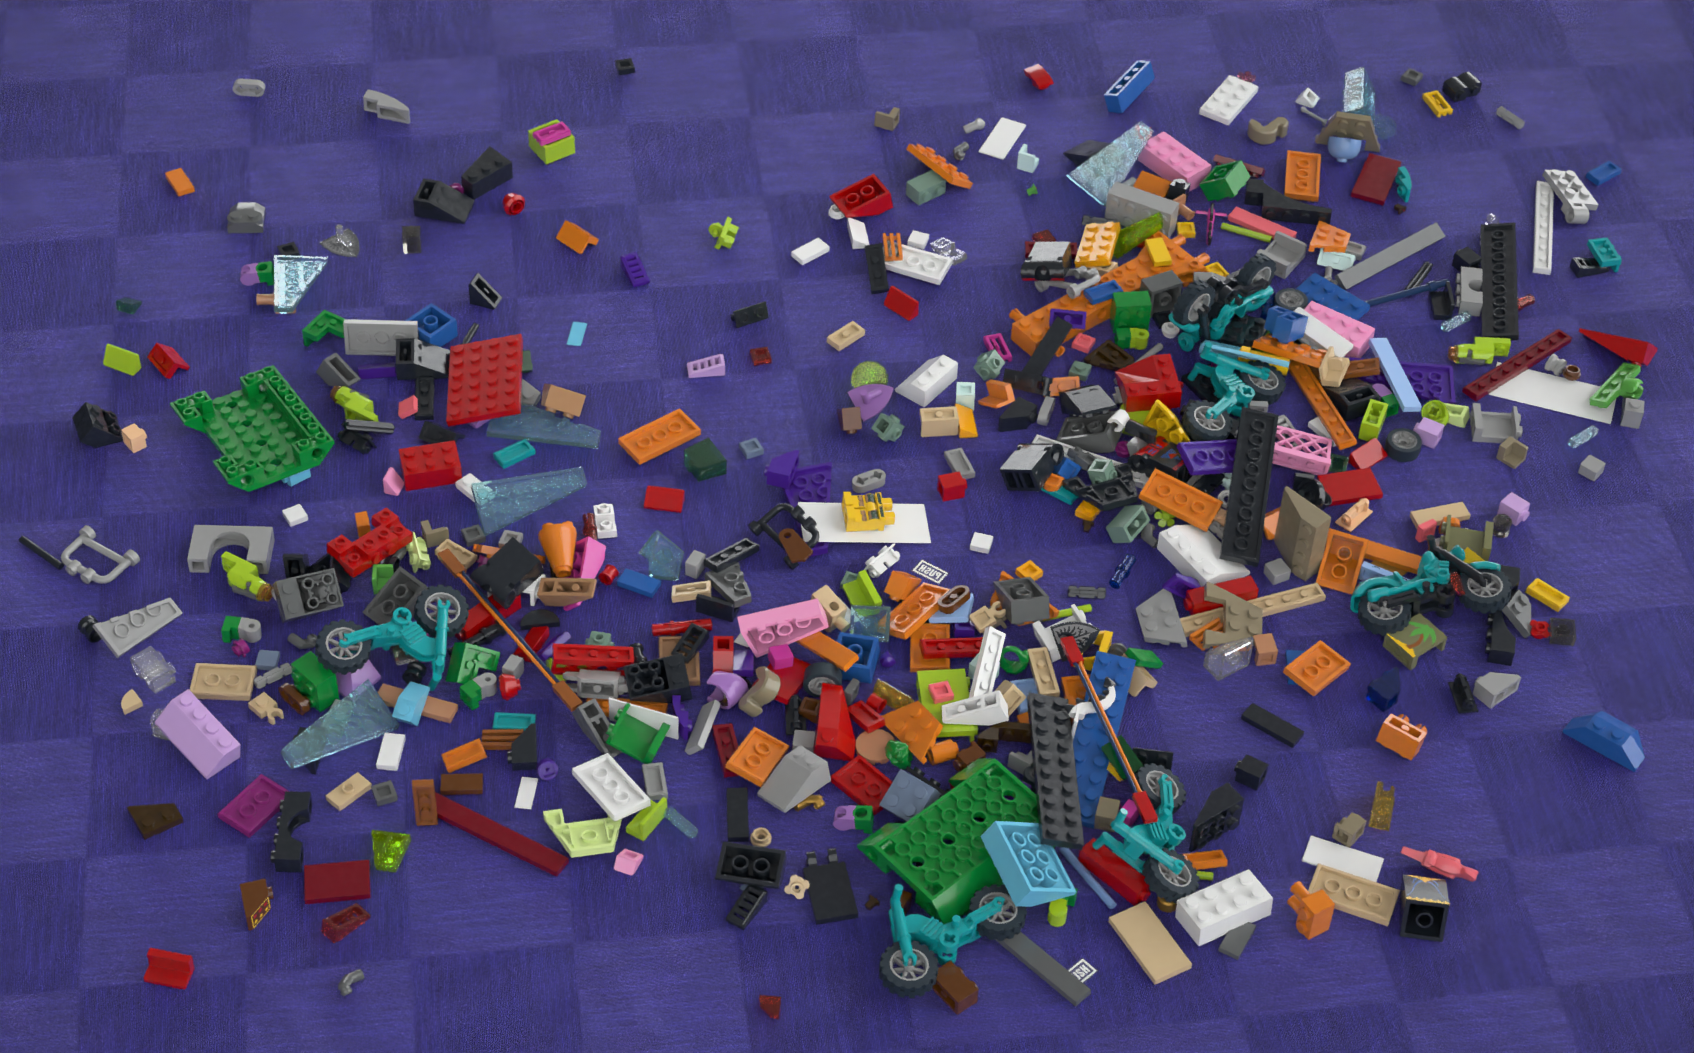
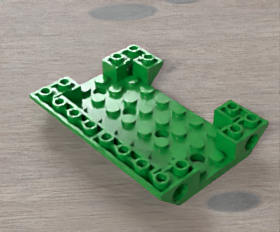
M274 365L239 377L241 390L234 391L228 395L212 400L204 390L170 403L171 408L185 426L205 433L220 452L222 457L214 460L213 464L226 482L248 492L320 465L334 445L333 438Z
M978 758L949 779V783L955 788L906 823H887L857 845V848L885 874L893 869L916 891L915 902L931 917H935V920L937 919L939 922H942L943 925L952 922L954 915L962 917L969 911L971 898L974 897L976 891H981L982 887H991V885L1001 887V885H1004L981 839L982 834L995 821L1039 823L1036 794L995 758ZM1004 796H1013L1014 799L1007 800ZM975 817H978V818L981 817V818L984 819V821H983V822H977V821L974 820V818H975ZM943 840H952L954 843L946 844ZM921 862L923 866L916 867L912 863Z

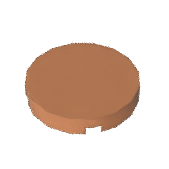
M877 729L869 734L864 731L856 739L855 749L857 756L861 755L872 765H875V763L885 764L890 761L886 757L885 747L889 740L895 741V739L889 732Z

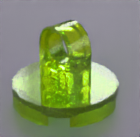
M864 361L854 368L851 375V383L854 385V388L867 384L887 385L888 374L880 363Z

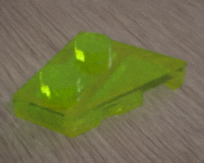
M372 830L376 870L397 872L411 842L410 834Z

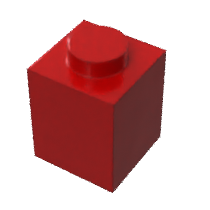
M960 471L938 476L937 490L943 502L965 497L967 481L965 478H962Z

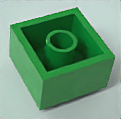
M1242 160L1215 166L1199 185L1208 201H1219L1225 197L1232 198L1236 196L1240 188L1246 185L1250 175Z
M1148 291L1113 292L1109 318L1113 333H1115L1116 328H1141L1148 331L1152 307Z
M310 651L291 663V676L298 692L302 696H307L310 700V707H314L321 713L330 707L335 699L340 700L336 674L332 673L330 669L326 670L323 664L318 662V657Z

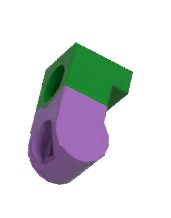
M272 261L247 264L241 268L240 281L242 284L251 286L255 283L267 282L268 286L275 285L276 273Z
M1374 384L1372 387L1379 394V401L1388 404L1385 418L1398 414L1400 405L1393 393L1383 384Z
M848 805L839 806L835 809L833 825L836 829L842 831L858 829L864 830V833L872 834L874 824L872 806Z

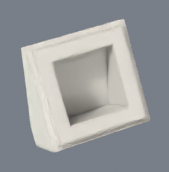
M1307 87L1295 102L1313 108L1320 98Z

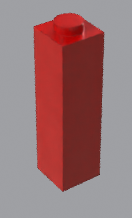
M1251 575L1214 584L1246 601L1256 599L1258 596L1259 588ZM1204 586L1187 590L1186 597L1183 600L1184 608L1189 611L1190 615L1223 607V604L1204 600Z
M493 594L488 597L489 601L505 619L521 608V595L515 597V600L508 609H504L493 599ZM481 602L468 611L469 615L464 628H462L460 633H455V637L458 640L464 641L479 633L480 628H486L496 620Z
M1095 838L1083 846V849L1079 851L1078 860L1091 873L1134 906L1138 905L1141 901L1145 902L1151 894L1150 886L1145 883V876L1103 845L1098 850L1094 849L1092 843L1096 841Z

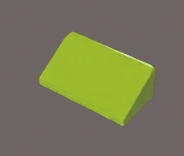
M111 344L106 345L103 360L104 366L132 376L141 369L139 354Z

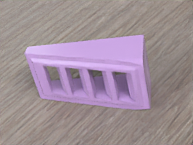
M723 354L687 363L689 378L724 376L725 362Z

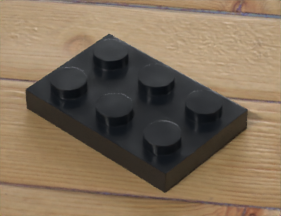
M1235 314L1221 337L1220 343L1237 347L1246 346L1256 351L1255 348H1252L1253 342L1266 334L1267 329H1264L1266 320L1248 316L1247 314L1241 318Z

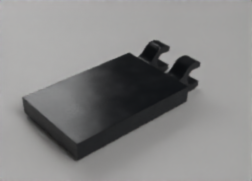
M836 848L827 849L828 864L817 866L815 851L806 852L807 867L803 868L804 880H807L810 884L807 892L816 925L858 918V910L845 861L838 862Z

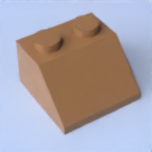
M544 384L541 405L546 407V411L556 413L558 410L563 412V416L573 419L574 416L580 417L586 395L552 384Z

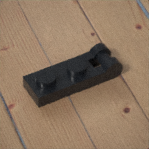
M1005 368L1003 382L1010 383L1012 389L1050 396L1051 391L1049 388L1053 378ZM1040 382H1043L1042 389L1039 388Z

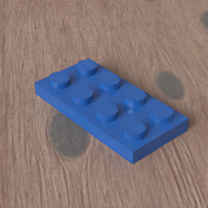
M1313 273L1296 288L1307 296L1308 304L1314 301L1355 320L1360 319L1370 310L1368 303L1317 273Z

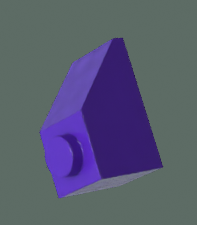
M793 450L772 458L770 465H766L764 476H767L768 485L789 489L799 465L800 450Z

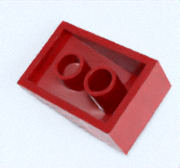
M875 174L829 196L846 218L879 215L893 208L891 193Z

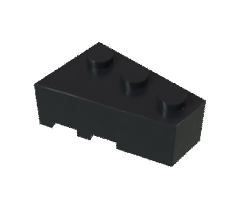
M489 146L461 176L464 194L475 200L512 179V162Z

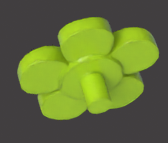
M1161 509L1160 512L1154 514V518L1159 520L1158 526L1161 528L1165 527L1166 524L1168 527H1172L1175 523L1171 519L1175 516Z

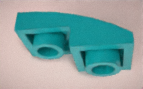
M1405 166L1398 167L1395 177L1396 183L1399 185L1397 192L1406 203L1410 196L1411 178Z

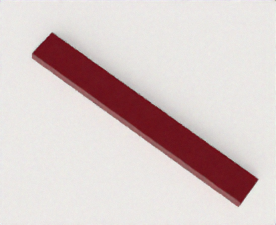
M1557 329L1463 387L1462 392L1474 401H1478L1571 343L1572 337Z
M435 792L439 819L556 877L569 863L568 857Z

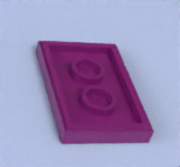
M260 774L218 813V818L250 838L280 810V801L284 800L285 791L288 790Z

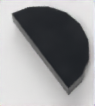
M537 609L524 615L520 628L521 630H529L532 627L548 626L549 628L560 627V620L555 613L549 610Z

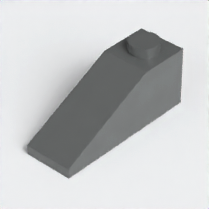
M595 698L574 710L572 715L581 730L603 755L608 753L614 758L623 753L606 743L609 737L606 732L611 724Z

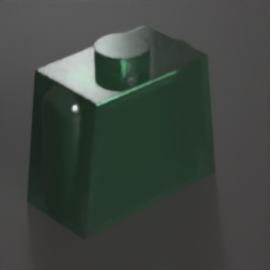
M709 437L684 449L686 469L694 475L698 482L727 474V460Z

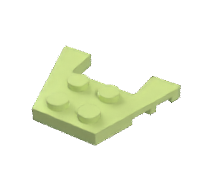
M562 809L543 811L545 822L571 858L614 852L622 819L614 822L607 814L608 818L564 823Z

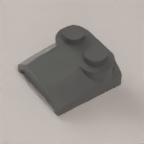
M256 202L235 204L230 208L227 216L228 233H263L265 207Z

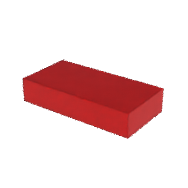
M860 700L848 707L850 719L868 734L885 726V719L864 701Z

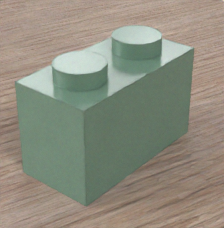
M930 170L907 181L906 195L919 206L944 194L946 180L935 171Z
M1128 505L1109 523L1106 530L1113 543H1131L1149 523L1150 518L1143 505Z

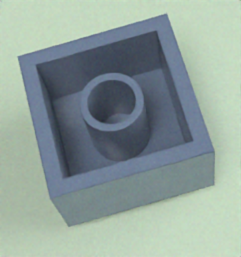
M900 769L879 805L907 822L938 800L941 793Z

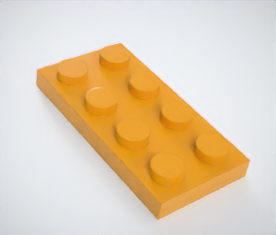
M1120 222L1086 224L1075 258L1076 268L1081 266H1110L1121 229Z

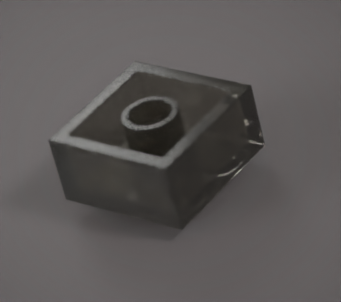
M1550 617L1548 623V632L1550 633L1549 644L1574 646L1576 641L1575 620Z

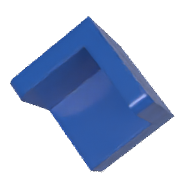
M1063 457L1061 463L1054 466L1052 473L1064 479L1076 477L1082 467L1069 458Z

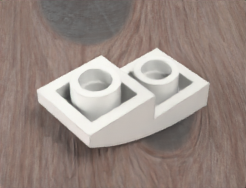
M603 503L593 506L598 539L617 537L613 505Z

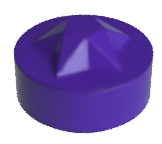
M545 758L537 764V773L543 780H551L558 774V766L552 759Z

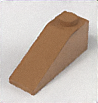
M541 578L537 596L545 606H567L593 598L597 580L592 578Z

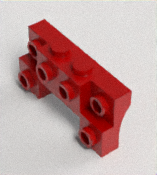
M387 507L371 516L372 525L375 529L351 542L341 534L327 543V553L334 557L353 578L372 567L373 564L380 563L386 557L393 555L396 551L412 542L413 533L400 524L399 517Z

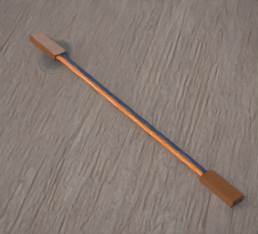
M448 548L437 553L438 559L455 578L459 577L551 682L552 690L572 712L582 705L583 702L565 681L557 679L468 577L466 568Z

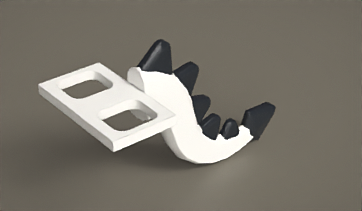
M1109 677L1105 678L1103 686L1108 689L1103 691L1106 697L1098 695L1104 711L1113 704L1116 697L1114 688L1116 683ZM1076 698V705H1064L1068 715L1074 718L1071 728L1072 739H1074L1078 719L1083 720L1086 714L1096 713L1090 698L1088 702Z

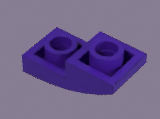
M673 695V716L678 717L679 734L684 740H688V732H692V719H688V711H685V704H681V695Z

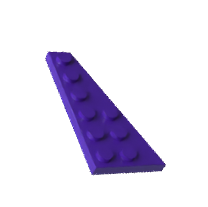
M1344 357V358H1349V361L1365 359V358ZM1399 361L1417 397L1429 401L1439 400L1448 404L1456 403L1453 366ZM1381 367L1380 375L1356 377L1370 383L1383 384L1391 389Z
M832 462L797 468L789 489L782 488L787 503L794 508L798 505V502L830 503ZM795 521L801 538L803 539L801 524L798 521ZM818 542L812 548L813 554L811 556L828 553V542Z

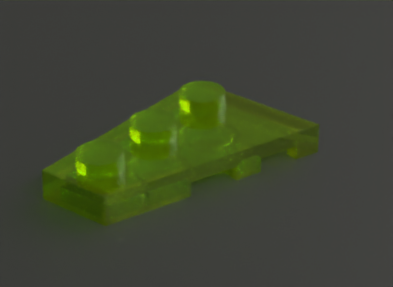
M1160 212L1121 229L1115 246L1114 256L1117 259L1162 229V214Z

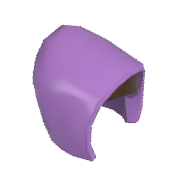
M715 671L707 681V684L716 686L714 692L708 696L707 701L711 702L716 699L720 703V708L730 709L736 705L740 698L749 691L747 682L735 673Z

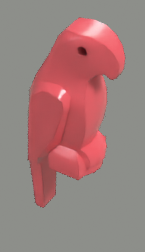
M1404 846L1402 848V854L1421 862L1423 867L1450 879L1455 877L1463 878L1470 882H1474L1477 878L1478 871L1462 865L1458 858L1437 853L1430 849L1426 852H1421Z

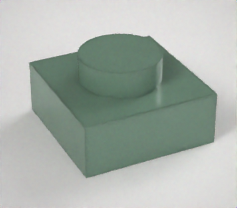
M1075 360L1068 377L1079 376V380L1086 382L1092 365Z

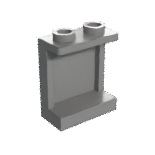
M1277 231L1272 243L1265 250L1259 249L1256 254L1260 255V253H1263L1274 260L1276 263L1275 275L1285 279L1304 259L1307 244Z
M1473 403L1470 412L1472 442L1503 443L1510 436L1516 440L1522 437V426H1519L1521 414L1518 413L1517 407L1513 406L1511 413L1482 412L1480 403Z

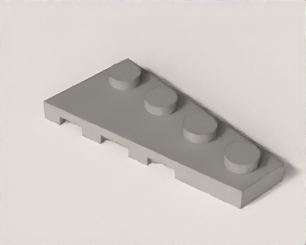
M170 597L147 605L145 608L136 609L128 614L94 624L93 628L113 654L119 658L180 617L182 611Z

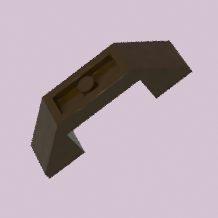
M1006 721L994 724L978 734L977 745L984 752L997 753L998 740L1030 744L1029 724Z

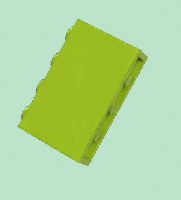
M965 668L917 671L916 688L918 701L943 725L940 734L936 738L969 736V743L974 741V735H978V725L944 724L942 721V705L969 698L970 677H966ZM948 680L954 694V700L934 704L928 690V685Z

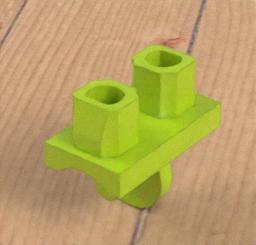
M727 217L724 226L719 222L712 223L709 226L708 230L712 237H718L714 248L719 250L721 245L729 249L731 248L734 237L739 227L731 224L732 218Z

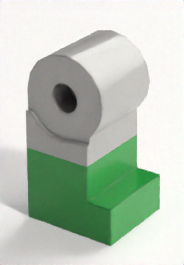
M235 616L225 617L221 629L223 642L231 643L232 639L241 638L249 643H255L261 639V624L258 620Z
M484 673L460 686V699L473 711L479 707L480 700L496 694L497 677L493 673Z

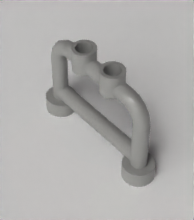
M1081 266L1077 269H1069L1066 276H1064H1075L1078 280L1081 278L1087 280L1079 285L1064 281H1035V287L1039 292L1047 290L1049 286L1066 289L1068 296L1074 299L1081 295V291L1097 284L1101 277L1096 268L1087 270L1085 266Z
M87 525L79 530L80 536L61 554V560L66 565V571L72 576L80 573L81 580L86 584H89L91 581L100 584L109 583L129 565L135 566L140 561L138 554L131 549L121 556L94 541L96 533ZM85 544L116 561L119 565L108 575L100 576L92 568H85L78 560H71L69 556L78 547Z

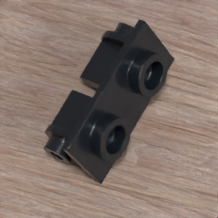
M766 301L733 311L730 317L732 321H735L736 328L769 318Z
M344 428L337 435L339 441L348 446H351L355 441L352 447L362 454H368L371 446L376 448V445L372 442L373 438L367 433L361 434L359 431H348Z
M1223 473L1203 475L1192 487L1210 495L1215 490L1214 487L1217 488L1223 483L1222 480L1225 478V475Z
M1461 673L1457 674L1454 682H1448L1458 713L1478 712L1466 676Z
M793 695L789 700V704H785L786 735H794L795 730L806 731V718L798 713L802 703L798 695Z
M1138 747L1132 748L1143 766L1154 763L1156 766L1162 765L1166 770H1171L1174 752Z

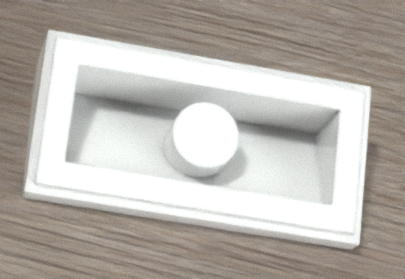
M847 218V228L852 249L865 248L866 245H870L865 224L855 219Z

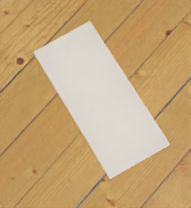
M1529 369L1489 393L1492 396L1611 424L1616 402L1615 399L1607 408L1592 406L1589 399L1601 386L1575 380L1570 381L1563 377Z
M798 502V505L805 512L803 516L806 519L811 516L816 521L817 525L815 527L819 531L820 536L818 542L931 543L924 504H892V511L885 512L895 513L894 525H885L884 531L876 529L846 532L841 503ZM801 525L803 540L808 542L812 535Z

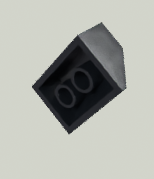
M723 842L715 880L779 889L783 882L786 867V850Z

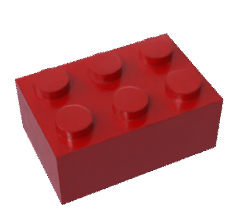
M455 440L398 449L406 491L455 484L456 481L462 478L461 464Z

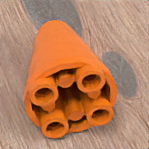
M565 521L562 524L545 523L538 533V539L553 572L559 578L570 576L573 569L577 532L571 521Z

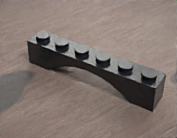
M1501 565L1500 571L1509 577L1512 584V595L1518 589L1520 568ZM1496 610L1495 613H1489L1487 617V625H1490V628H1487L1486 639L1489 640L1485 645V654H1488L1487 662L1511 666L1515 655L1516 638L1507 628L1502 616V610Z

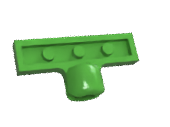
M1623 362L1589 399L1590 405L1607 408L1618 396L1638 400L1642 396L1644 389L1640 385L1643 384L1642 380L1635 378L1641 372L1640 365Z

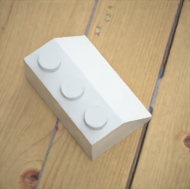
M945 355L929 359L895 388V392L925 407L957 379L958 362Z

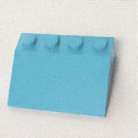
M995 821L982 834L981 839L985 844V848L989 852L994 866L997 868L1015 906L1032 907L1072 896L1076 893L1053 846L1041 844L1039 823Z

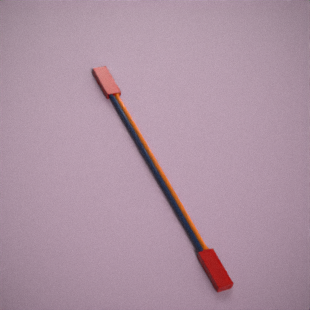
M1074 637L1060 638V643L1071 666H1075L1134 792L1132 798L1144 824L1158 822V816L1146 791L1141 790L1084 669V659Z

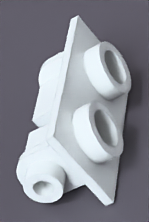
M895 543L890 547L884 546L878 552L879 556L876 558L872 556L865 562L867 566L864 570H868L872 578L879 577L899 561L900 553L892 549Z

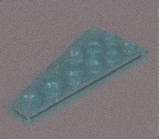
M274 255V312L281 314L293 313L328 264V257Z
M521 404V414L490 419L487 437L513 440L526 439L531 442L598 449L601 430L584 424L577 425L571 423L568 418L560 419L555 417L554 413L532 405L525 406Z
M367 679L282 749L281 755L289 767L294 769L384 735V733L395 731L398 729L399 723L392 717L391 711L369 679Z

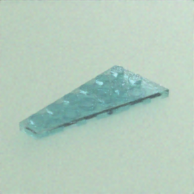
M1140 121L1066 176L1106 207L1109 190L1116 181L1120 183L1124 181L1154 131Z
M583 467L472 483L471 490L483 533L487 536L586 487L587 481Z

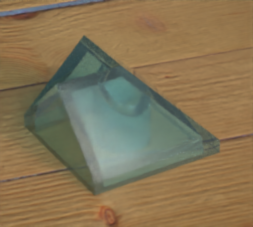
M656 530L638 554L649 562L650 577L677 581L679 580L684 551L660 531Z
M851 605L849 634L878 637L879 642H889L891 607Z

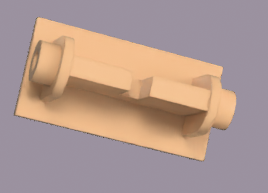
M1361 498L1335 523L1349 532L1353 531L1373 513L1372 510L1368 509L1369 500Z

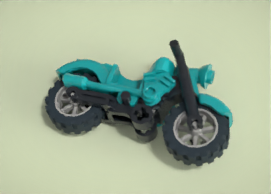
M1260 253V255L1256 254L1255 257L1249 259L1248 263L1246 262L1243 265V268L1227 275L1226 280L1223 282L1212 276L1206 282L1196 280L1193 284L1190 283L1187 286L1188 288L1184 289L1181 296L1177 298V303L1174 305L1175 309L1169 315L1171 323L1183 331L1178 336V343L1182 350L1191 351L1194 344L1200 339L1201 343L1205 340L1211 341V339L1220 340L1226 325L1230 323L1234 313L1242 318L1246 312H1251L1261 307L1273 294V289L1269 285L1275 276L1276 263L1274 260L1263 253Z
M1428 535V550L1422 555L1415 578L1405 581L1395 571L1390 576L1374 577L1359 582V585L1352 593L1350 608L1352 612L1358 613L1359 623L1361 626L1364 625L1365 630H1370L1375 635L1378 633L1381 636H1386L1387 633L1394 634L1397 631L1404 630V627L1409 625L1411 618L1419 613L1425 614L1429 611H1435L1436 615L1441 618L1451 617L1454 611L1453 602L1456 592L1453 584L1458 587L1457 595L1461 604L1464 603L1467 609L1471 608L1473 612L1479 611L1482 614H1487V612L1495 613L1496 610L1504 609V606L1508 605L1511 597L1512 584L1509 577L1500 571V564L1490 561L1465 563V552L1459 545H1455L1448 552L1436 545L1434 535Z

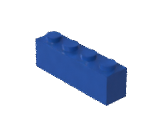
M1137 60L1104 94L1108 112H1124L1155 79L1151 61Z

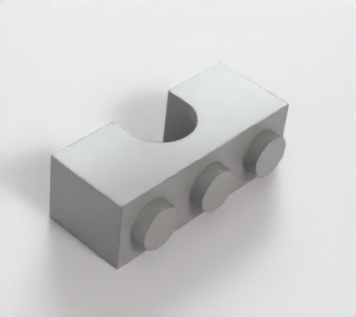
M1461 266L1460 273L1456 274L1455 284H1458L1455 295H1458L1455 307H1458V314L1479 317L1483 304V292H1480L1482 269Z

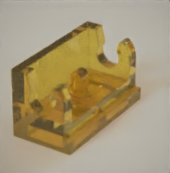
M1377 781L1368 827L1389 831L1395 797H1393L1395 788L1391 786L1390 791H1384L1383 782Z

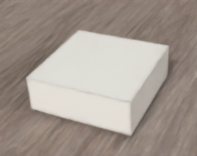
M913 230L907 245L924 250L929 240V234Z
M300 504L282 510L283 516L290 527L308 521V515Z
M975 532L970 544V550L989 554L993 536Z

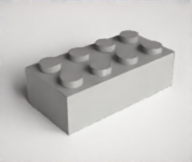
M1116 181L1107 195L1105 218L1108 221L1109 219L1116 220V222H1120V225L1137 231H1148L1154 234L1159 230L1170 238L1176 230L1179 203Z

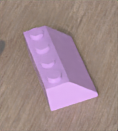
M189 689L172 699L155 721V725L206 779H209L240 758V743Z

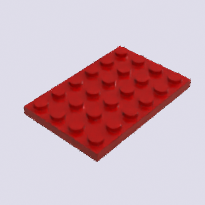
M522 334L450 346L446 415L448 427L521 414Z

